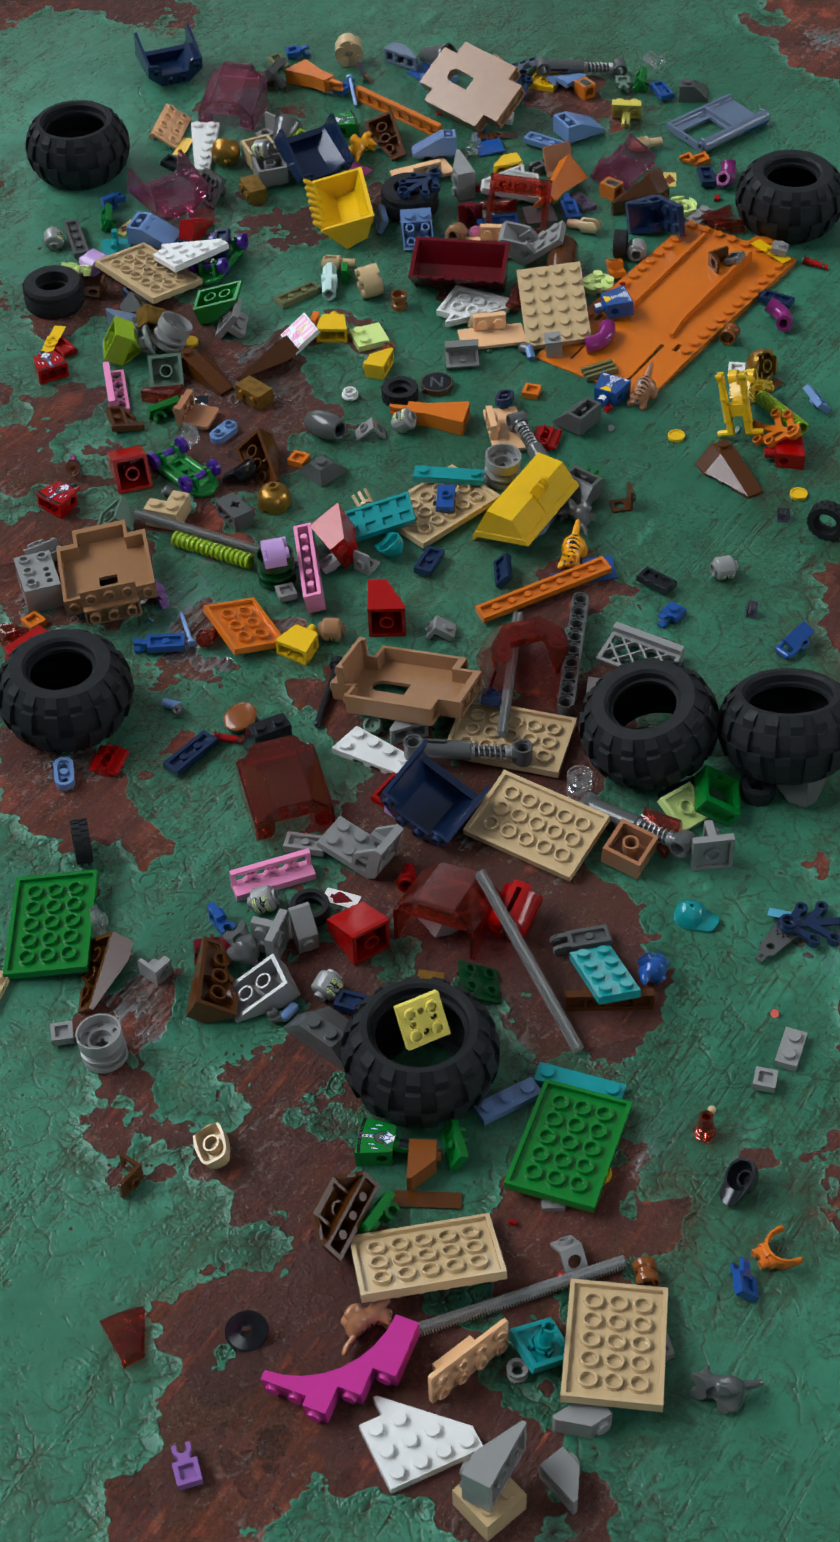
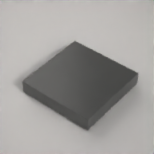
M552 204L541 205L537 208L533 206L522 207V214L527 226L537 228L552 226L558 223Z

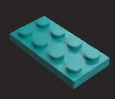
M408 491L344 511L354 524L357 542L417 523Z
M601 945L597 948L580 949L570 952L571 963L599 1005L641 997V989L610 945Z

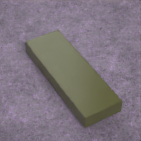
M310 281L274 297V303L280 308L285 309L322 293V288L314 281Z

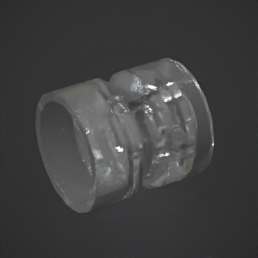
M576 765L569 768L567 771V797L579 801L587 792H592L593 772L589 767Z

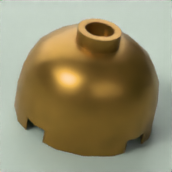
M220 138L212 143L213 146L210 148L211 155L218 165L228 167L238 161L240 146L235 139Z
M755 350L747 359L746 369L756 368L759 379L770 381L772 375H776L778 358L772 353L774 352L773 350Z
M280 482L266 483L257 493L258 509L262 513L263 511L268 512V515L286 513L288 511L287 508L292 506L290 490Z

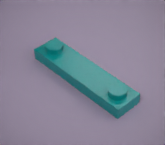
M415 465L413 482L483 486L485 470Z
M543 1062L539 1063L533 1078L536 1084L541 1087L544 1080L549 1079L621 1099L624 1098L627 1086L626 1084Z

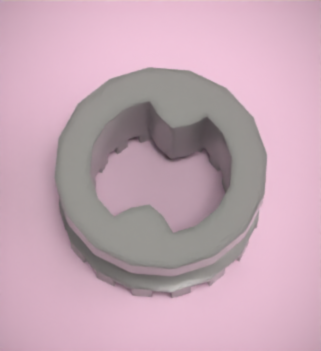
M511 1359L506 1366L507 1379L513 1382V1384L524 1383L527 1380L529 1369L523 1359ZM515 1366L516 1368L517 1366L519 1368L522 1367V1374L517 1375L513 1373Z

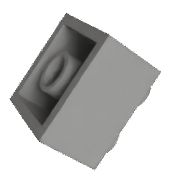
M279 152L273 153L268 159L252 157L253 173L257 174L266 188L289 183L288 167Z

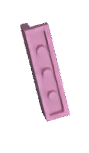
M102 362L109 407L124 405L128 412H131L124 370L110 371L109 362Z
M309 848L229 871L231 888L237 902L250 897V891L256 887L270 885L272 888L280 890L316 879V872L311 863ZM305 857L306 859L305 861L296 862L299 858ZM285 863L283 867L276 868L278 864ZM266 869L263 873H256L258 870ZM243 874L246 875L244 878L239 880H236L235 878L236 876H240Z

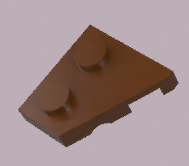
M106 407V414L112 432L144 431V423H138L136 416L129 413L125 407Z

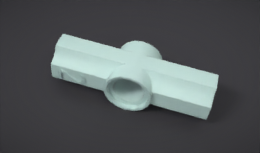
M327 262L323 266V274H321L322 297L327 301H331L336 297V288H338L337 267L332 262Z

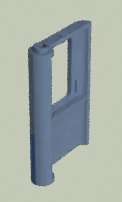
M729 93L667 122L666 125L672 134L699 152H708L768 123L770 116L766 109L759 110L757 114L753 113L734 101ZM708 120L724 129L705 139L700 138L698 140L685 133V131Z

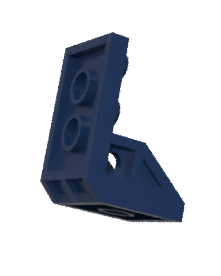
M649 195L625 202L628 233H655L666 230L678 237L686 236L683 205L662 195Z

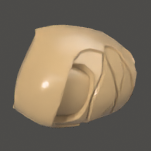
M219 1122L207 1125L197 1134L193 1135L196 1153L206 1167L212 1170L219 1169L229 1162L231 1152L229 1139Z

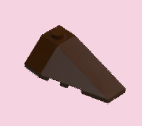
M658 167L643 175L644 178L639 182L636 181L629 191H624L611 203V215L626 214L625 202L649 195H662L669 199L670 188L661 169Z
M727 439L711 444L695 463V466L704 476L708 478L712 476L718 480L717 483L721 485L725 483L732 487V491L747 499L763 494L762 488L740 454Z

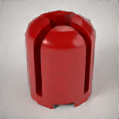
M513 880L512 883L506 884L505 882L499 896L501 901H503L502 903H504L503 905H505L504 907L509 911L510 918L514 920V924H516L518 931H520V935L525 938L542 904L543 898L541 893L538 896L530 889V884ZM492 908L488 916V926L495 935L503 939L506 930H504L505 928H503L499 921L498 915H496Z

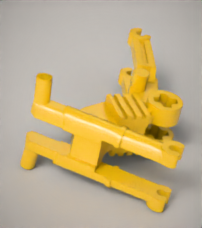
M756 368L743 371L729 370V399L732 401L729 403L724 372H717L715 380L718 382L724 424L727 427V430L717 432L718 437L736 435L733 417L738 416L743 417L745 434L747 436L764 435V428H753L750 403H755L754 395L756 391H774L773 382L759 379Z

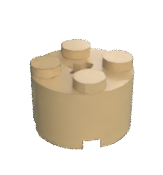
M344 33L335 42V57L341 66H355L362 61V41L353 33Z
M376 263L354 269L355 276L358 278L357 287L359 292L361 291L363 299L384 294L383 281L378 273L380 271Z

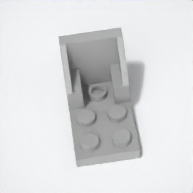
M562 220L559 223L553 224L546 231L543 230L537 234L531 226L505 221L502 223L498 241L510 242V257L517 264L527 265L563 244L566 223Z
M339 816L317 841L316 846L363 877L375 879L398 852L404 828L394 824L376 827L371 834H368L342 816Z

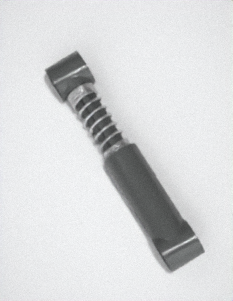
M540 57L535 63L538 75L543 77L549 74H584L588 72H602V74L603 72H606V74L608 72V74L615 76L627 74L626 63L621 58L607 64L604 62L603 64L602 62L587 63L584 60H556Z
M522 410L506 415V423L509 430L515 431L526 446L531 460L538 452L549 456L544 446L537 441L528 427V418L525 411Z
M409 734L404 738L403 746L406 760L412 756L425 738L418 734ZM427 739L429 742L424 750V753L431 759L471 761V758L473 759L477 756L480 759L482 756L485 759L487 757H490V759L495 757L496 760L498 757H501L502 760L503 758L512 760L519 767H527L533 761V745L527 739H519L513 745L507 744L506 746L505 744L504 747H501V744L499 746L495 744L493 746H490V744L485 746L484 743L483 746H479V743L476 745V743H472L469 740Z
M587 792L578 801L610 815L609 826L616 828L623 818L659 836L658 843L662 842L663 845L668 846L671 853L678 858H685L691 851L692 838L696 836L689 830L684 829L680 832L671 830L668 832V829L663 830V827L658 828V825L654 826L653 823L645 822L640 815L601 801L593 792Z

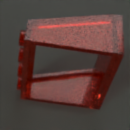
M491 173L485 224H495L491 223L495 192L542 197L543 206L540 229L533 228V230L537 234L543 230L546 231L553 180Z

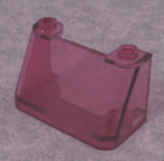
M630 133L626 137L625 142L621 143L615 152L608 158L603 156L598 161L589 177L593 181L600 183L609 176L622 181L623 190H628L640 175L647 169L651 170L653 168L657 155Z

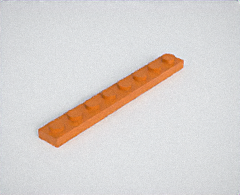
M360 85L356 87L357 101L382 113L392 111L395 119L428 135L442 130L441 123Z
M601 556L476 605L475 612L481 621L486 623L612 572V567Z

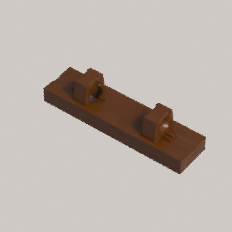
M583 984V990H566L565 1006L566 1011L654 1009L655 995L654 989H641V997L599 1005L586 984Z

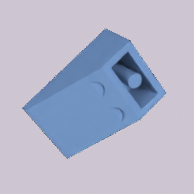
M567 111L553 115V131L564 141H569L570 143L605 132V128L590 116Z
M455 129L439 130L412 146L413 157H416V159H423L427 156L431 158H438L439 156L453 157L456 155L457 150Z
M431 207L400 210V226L404 252L413 251L416 237L434 238Z
M138 211L126 227L129 244L138 245L145 242L153 248H161L162 244L176 243L179 238L178 228L152 213Z

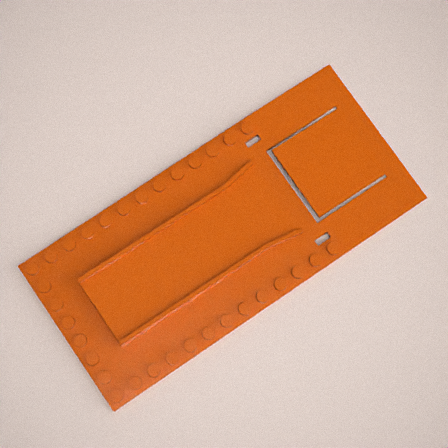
M689 220L685 223L686 236L678 237L674 234L671 235L609 289L612 290L620 287L619 283L626 282L624 287L633 300L634 315L610 319L614 321L616 328L615 337L608 346L601 350L587 353L585 343L562 346L563 357L546 358L544 348L535 358L584 378L581 373L582 367L612 359L618 368V373L612 375L630 379L631 391L634 390L635 381L644 376L647 366L652 362L653 371L651 378L656 382L659 391L721 334L726 324L733 323L759 299V296L765 289L769 290L796 265V259L790 257V260L781 263L747 240H742L733 235ZM728 246V255L731 252H745L746 257L738 264L725 265L724 261L720 262L718 274L708 265L710 251ZM601 296L587 308L591 335L598 333L600 322L608 319L604 312L596 314L594 311V304L601 302ZM659 348H661V349L637 372V370H638Z

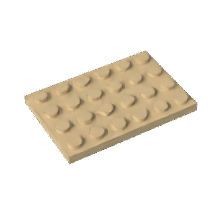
M145 242L95 260V267L153 304L203 285V279L185 268L175 273L155 261L153 254L157 253L158 250Z
M580 261L516 270L526 343L532 344L534 350L545 348L544 333L560 331L562 346L585 343V337L591 336Z
M451 464L450 466H448V467H450V468H458V467L454 466L453 464ZM422 482L408 491L417 523L396 529V531L422 549H425L428 545L433 544L490 508L500 494L484 484L483 486ZM438 485H455L454 512H436Z
M476 699L462 719H455L448 740H469L472 743H476V745L479 743V746H483L484 743L485 746H488V744L490 746L494 744L499 746L501 744V747H504L505 744L506 746L507 744L513 745L519 739H527L533 745V761L527 767H519L512 760H506V758L502 760L501 757H498L496 760L495 757L492 759L487 757L485 759L482 756L480 759L477 756L476 758H471V762L558 778L577 725V718L511 706L507 737L505 739L503 737L498 738L497 726L501 706L481 705V700Z
M504 770L464 827L463 833L570 882L611 819L610 815Z
M489 1213L357 1234L350 1243L362 1303L507 1279V1270Z
M571 1278L560 1402L663 1412L668 1288Z

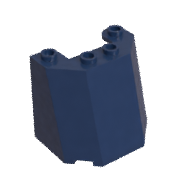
M185 23L186 42L184 44L144 52L138 34L134 33L135 55L148 79L161 86L190 81L203 68L202 55L188 23Z
M333 113L329 114L323 126L288 138L283 129H279L273 141L297 183L301 185H306L303 182L304 178L314 181L350 169L354 162V158Z
M425 738L383 790L379 799L395 818V821L400 826H406L410 829L412 835L417 839H423L428 843L445 848L484 800L490 787L487 785L479 795L424 753L429 742Z

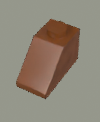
M409 1139L407 1164L408 1191H413L436 1173L437 1163H441L442 1149H437V1140Z

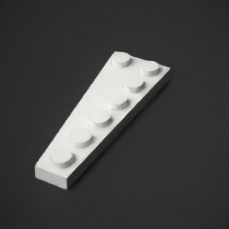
M191 122L195 174H202L205 167L211 169L213 157L210 148H212V143L218 138L219 122Z
M358 726L354 727L332 747L333 754L351 761L358 760L369 768L371 766L376 767L384 774H392L393 772L397 774L408 761L405 759L402 750Z

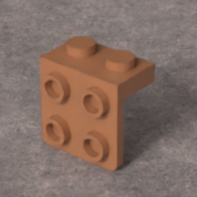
M569 141L543 147L542 151L547 178H551L558 162L568 154L573 158Z
M186 389L177 405L173 408L176 425L201 430L209 429L219 413V408L195 404L194 392L191 389Z

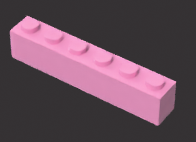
M310 522L293 526L303 598L308 613L326 610L316 538L310 527Z

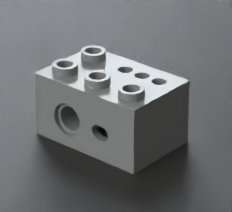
M49 550L13 558L18 582L29 614L33 611L41 612L64 606L61 583Z

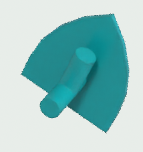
M111 229L112 239H102L101 249L107 255L130 248L132 245L128 243V239H118L117 229Z

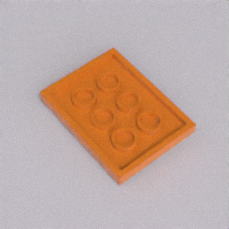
M254 597L204 605L203 612L234 655L276 648L275 640L282 634Z

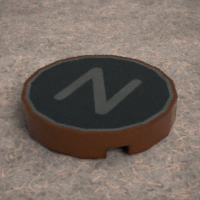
M431 372L421 378L420 387L429 396L446 395V392L452 391L453 379L444 372Z

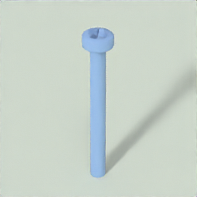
M349 74L346 76V79L349 81L354 106L357 107L358 104L352 82L353 75Z
M180 612L179 615L188 638L187 645L188 647H194L196 640L191 636L184 613Z

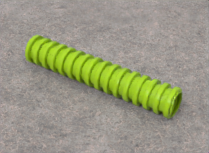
M765 390L758 392L755 397L756 403L769 413L775 408H778L782 414L789 409ZM794 413V423L799 424L801 435H804L808 431V423ZM781 416L782 423L787 426V421Z
M175 531L171 537V545L174 547L177 546L178 548L196 552L203 556L206 555V557L221 560L232 565L235 564L242 568L245 567V569H250L253 566L254 555L251 553L229 548L222 544L219 545L212 541L209 542V540L190 536L179 531Z

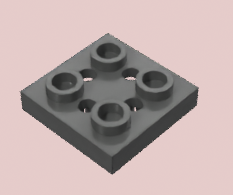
M281 58L279 61L276 60L272 67L269 66L264 73L266 75L259 79L260 84L257 87L260 91L272 81L281 90L287 85L288 82L278 75L287 60L285 58Z
M205 167L194 196L210 207L216 208L220 196L226 194L224 186L227 180Z

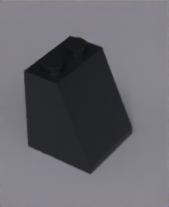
M284 713L252 723L246 727L243 748L258 771L295 758L292 725Z

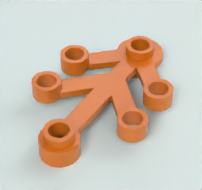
M778 408L770 412L775 425L762 424L757 420L752 422L753 428H764V432H769L763 436L754 435L752 442L755 446L765 443L768 448H771L786 438L795 440L801 435V427L799 424L794 423V413L790 409L784 411L783 414ZM781 416L787 421V427L783 426Z

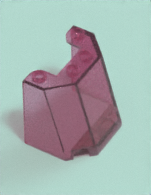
M224 61L210 76L198 111L199 122L213 121V114L239 116L240 125L244 129L255 130L269 104L266 77L261 76L252 64Z
M181 149L178 150L177 170L172 174L143 184L132 168L128 169V192L153 214L164 220L170 221L195 211L208 196L209 184Z

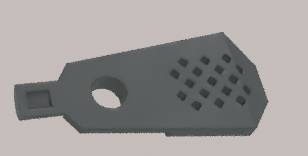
M775 923L759 946L760 952L755 957L756 961L762 963L766 957H774L799 936L795 933L787 934L781 932Z

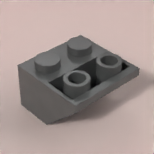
M586 397L573 404L557 417L553 424L581 436L601 420V403Z
M576 465L568 470L573 479L579 484V487L570 496L577 505L582 500L588 501L591 505L603 495V477Z

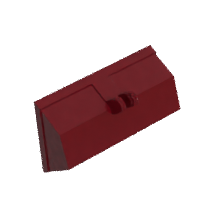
M416 237L408 279L411 280L413 285L445 287L459 285L467 288L506 290L510 242Z

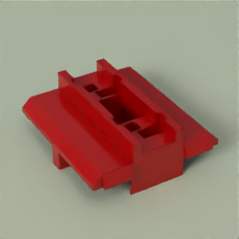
M544 424V426H537L533 434L548 452V449H556L557 445H559L563 431L555 429V425L549 427Z
M110 743L107 746L101 745L88 770L97 772V775L118 776L121 768L125 767L124 762L130 751L120 748V745L117 747L111 746Z

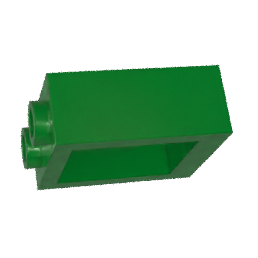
M705 765L694 775L695 812L729 827L740 817L739 780L711 766ZM709 787L722 792L724 802L710 796Z

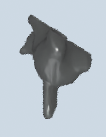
M569 498L559 509L560 521L567 518L574 522L577 519L580 520V528L584 536H588L587 527L595 521V516L591 512L592 507L586 500H582L577 505Z
M245 921L239 922L235 930L226 931L223 934V938L231 946L227 949V954L231 960L240 965H250L252 968L260 963L258 960L260 947L254 936L249 934Z
M706 1365L700 1372L691 1374L696 1387L692 1388L689 1394L696 1400L714 1399L716 1400L719 1412L731 1414L738 1410L745 1390L756 1389L762 1386L764 1382L763 1380H741L733 1375H716L711 1373L709 1365Z

